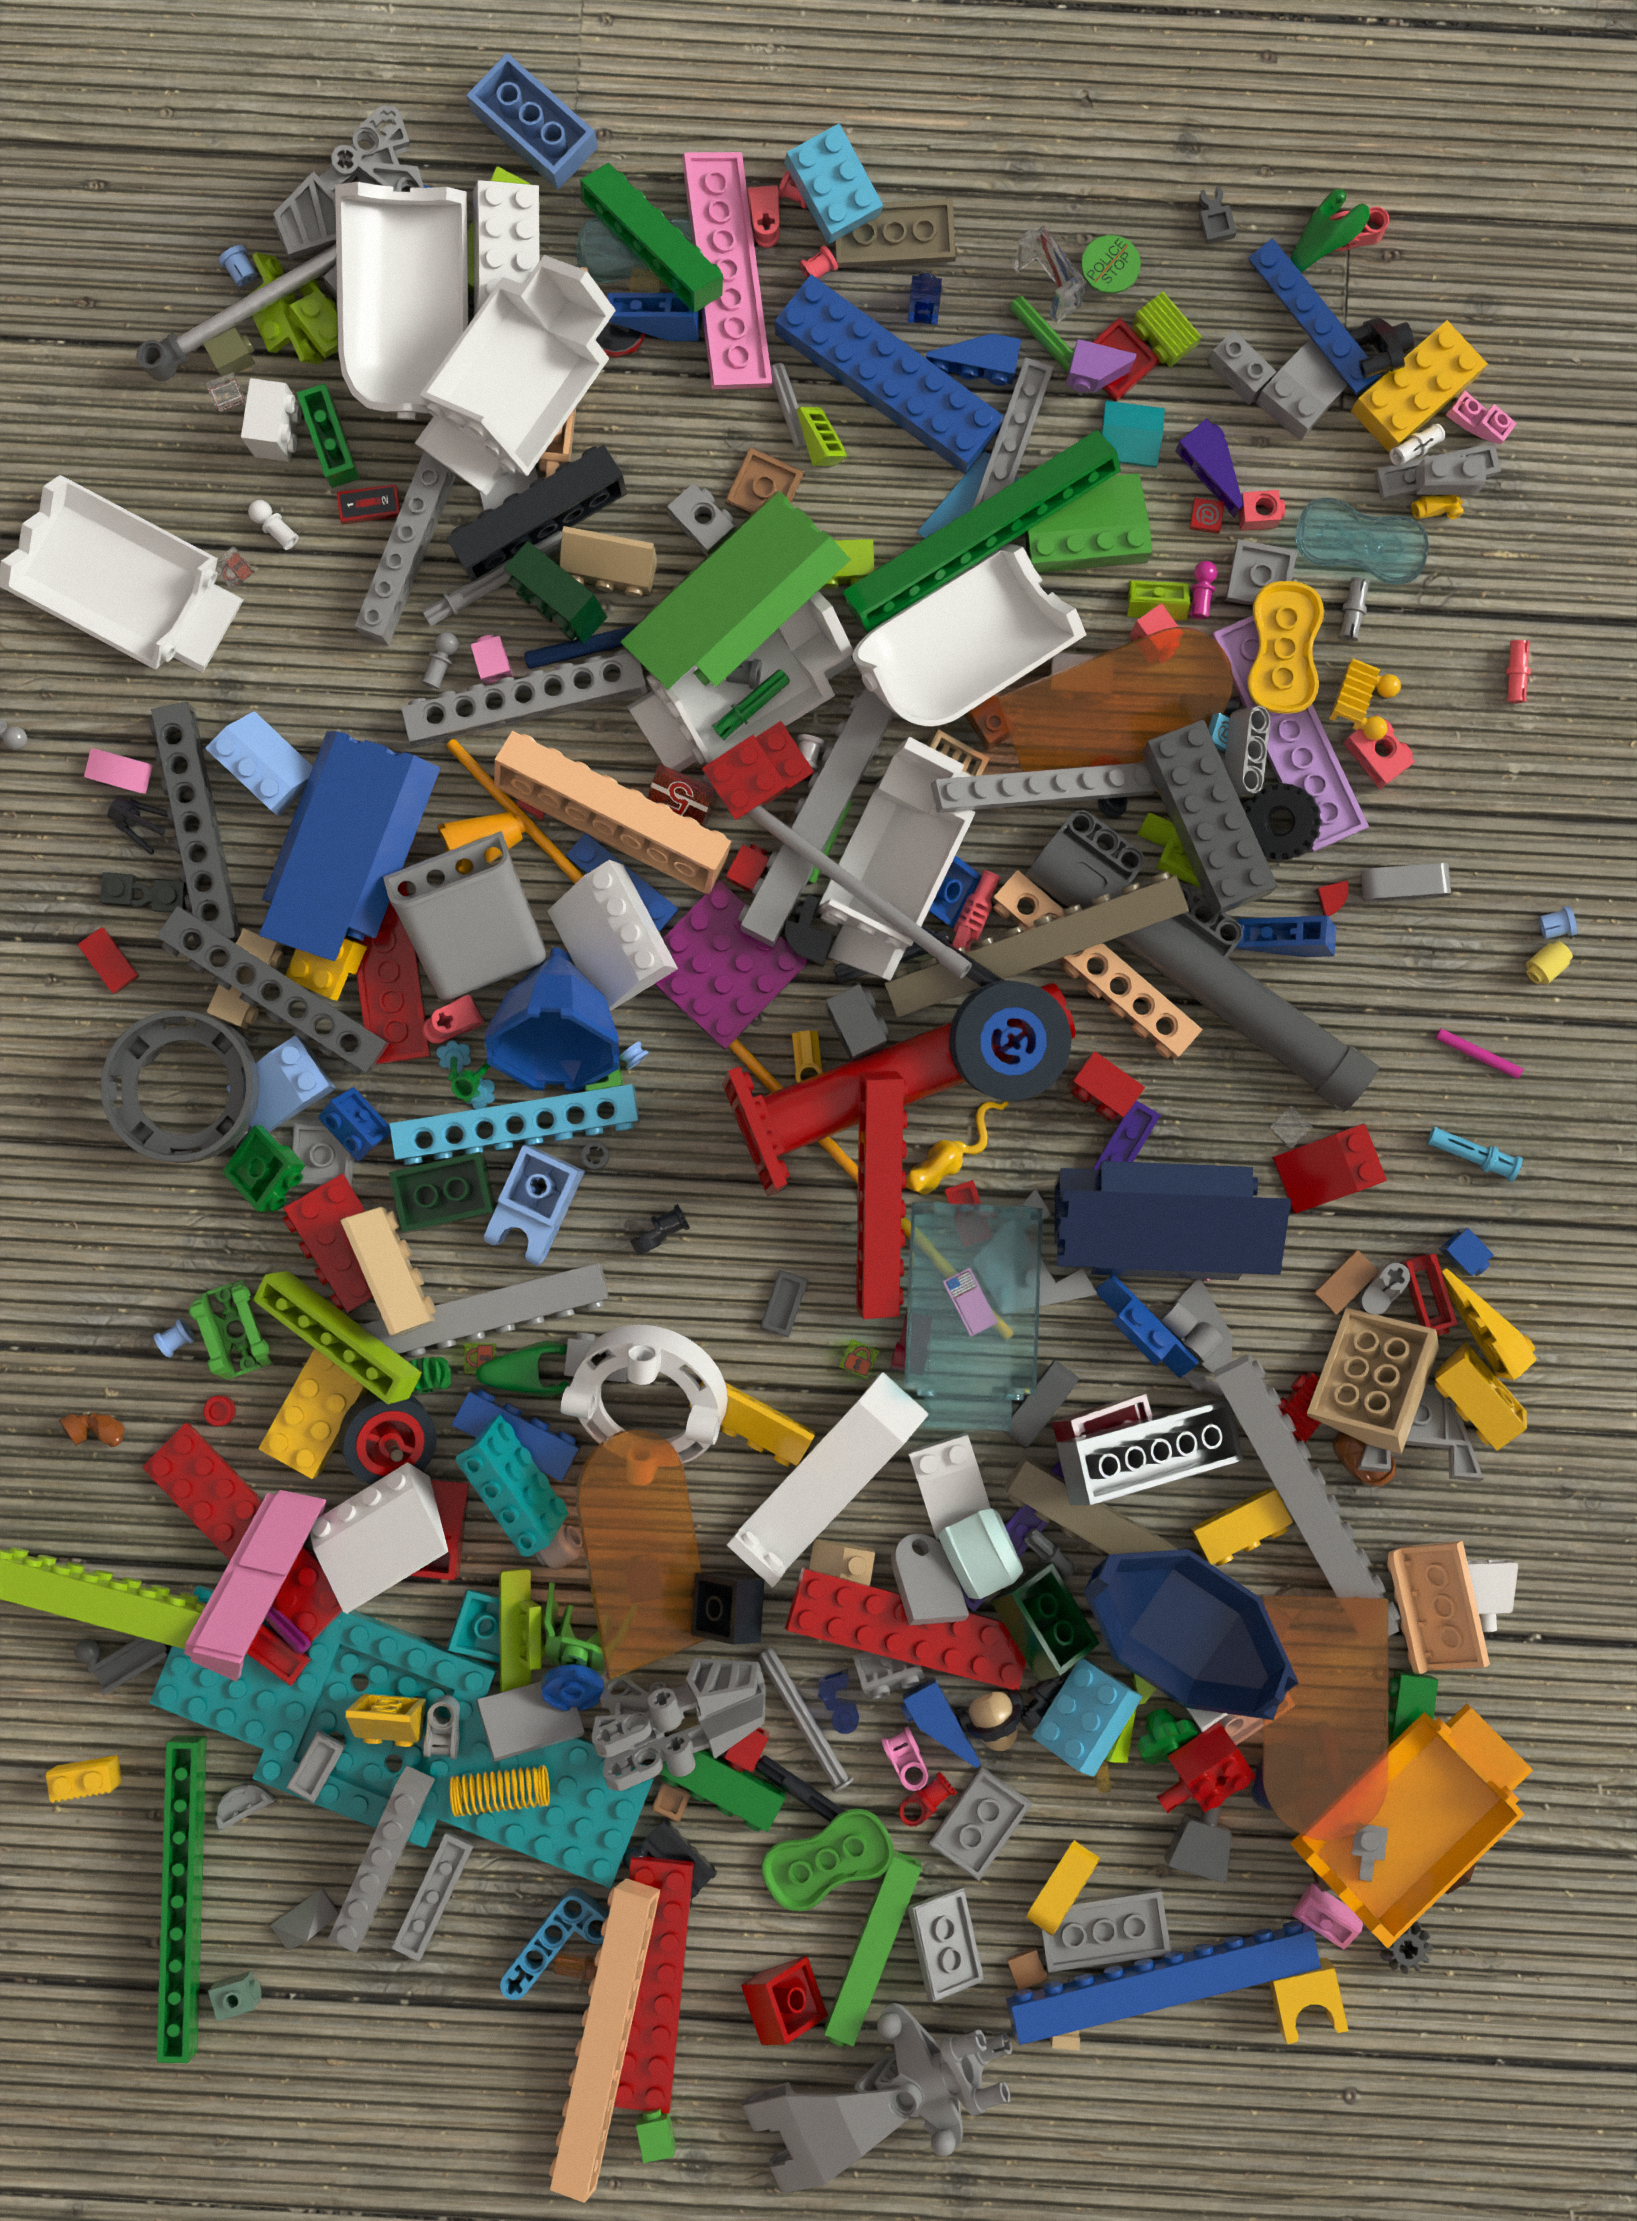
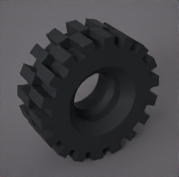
M1286 783L1270 784L1259 792L1254 793L1255 796L1252 800L1249 799L1246 803V816L1266 858L1290 860L1294 857H1300L1305 854L1306 850L1311 849L1316 838H1319L1321 833L1319 829L1322 826L1320 807L1317 806L1315 798L1301 787ZM1277 810H1287L1293 817L1292 828L1284 834L1274 832L1270 826V818Z

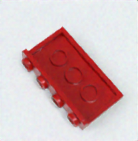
M342 1173L284 1207L287 1215L282 1219L291 1234L297 1231L303 1240L298 1245L306 1259L308 1260L313 1257L317 1263L318 1268L314 1272L324 1286L329 1283L334 1291L330 1298L336 1308L340 1311L344 1309L347 1314H350L353 1310L374 1297L340 1221L366 1212Z

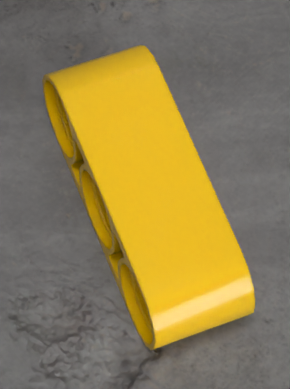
M1074 1840L1030 1908L1026 1918L1053 1936L1101 1858Z

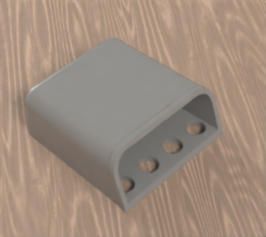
M502 831L383 877L388 898L410 939L436 995L441 1000H450L533 968L545 960L546 952L543 939L511 859ZM496 847L500 849L502 857L498 862L490 863L486 861L484 853L488 848ZM463 858L471 860L473 863L472 871L468 874L459 873L455 868L458 860ZM436 869L443 872L445 878L441 884L432 885L427 881V874L431 870ZM403 881H411L416 886V890L411 896H403L398 892V885Z

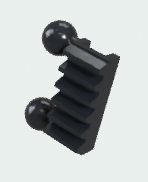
M665 1819L639 1846L629 1847L623 1856L624 1865L629 1870L632 1857H648L649 1853L655 1858L694 1862L690 1909L692 1907V1899L699 1894V1891L711 1878L713 1879L717 1875L714 1865L709 1864L706 1857L700 1855L697 1848L691 1846L688 1839L682 1837L679 1830L673 1828L670 1821Z

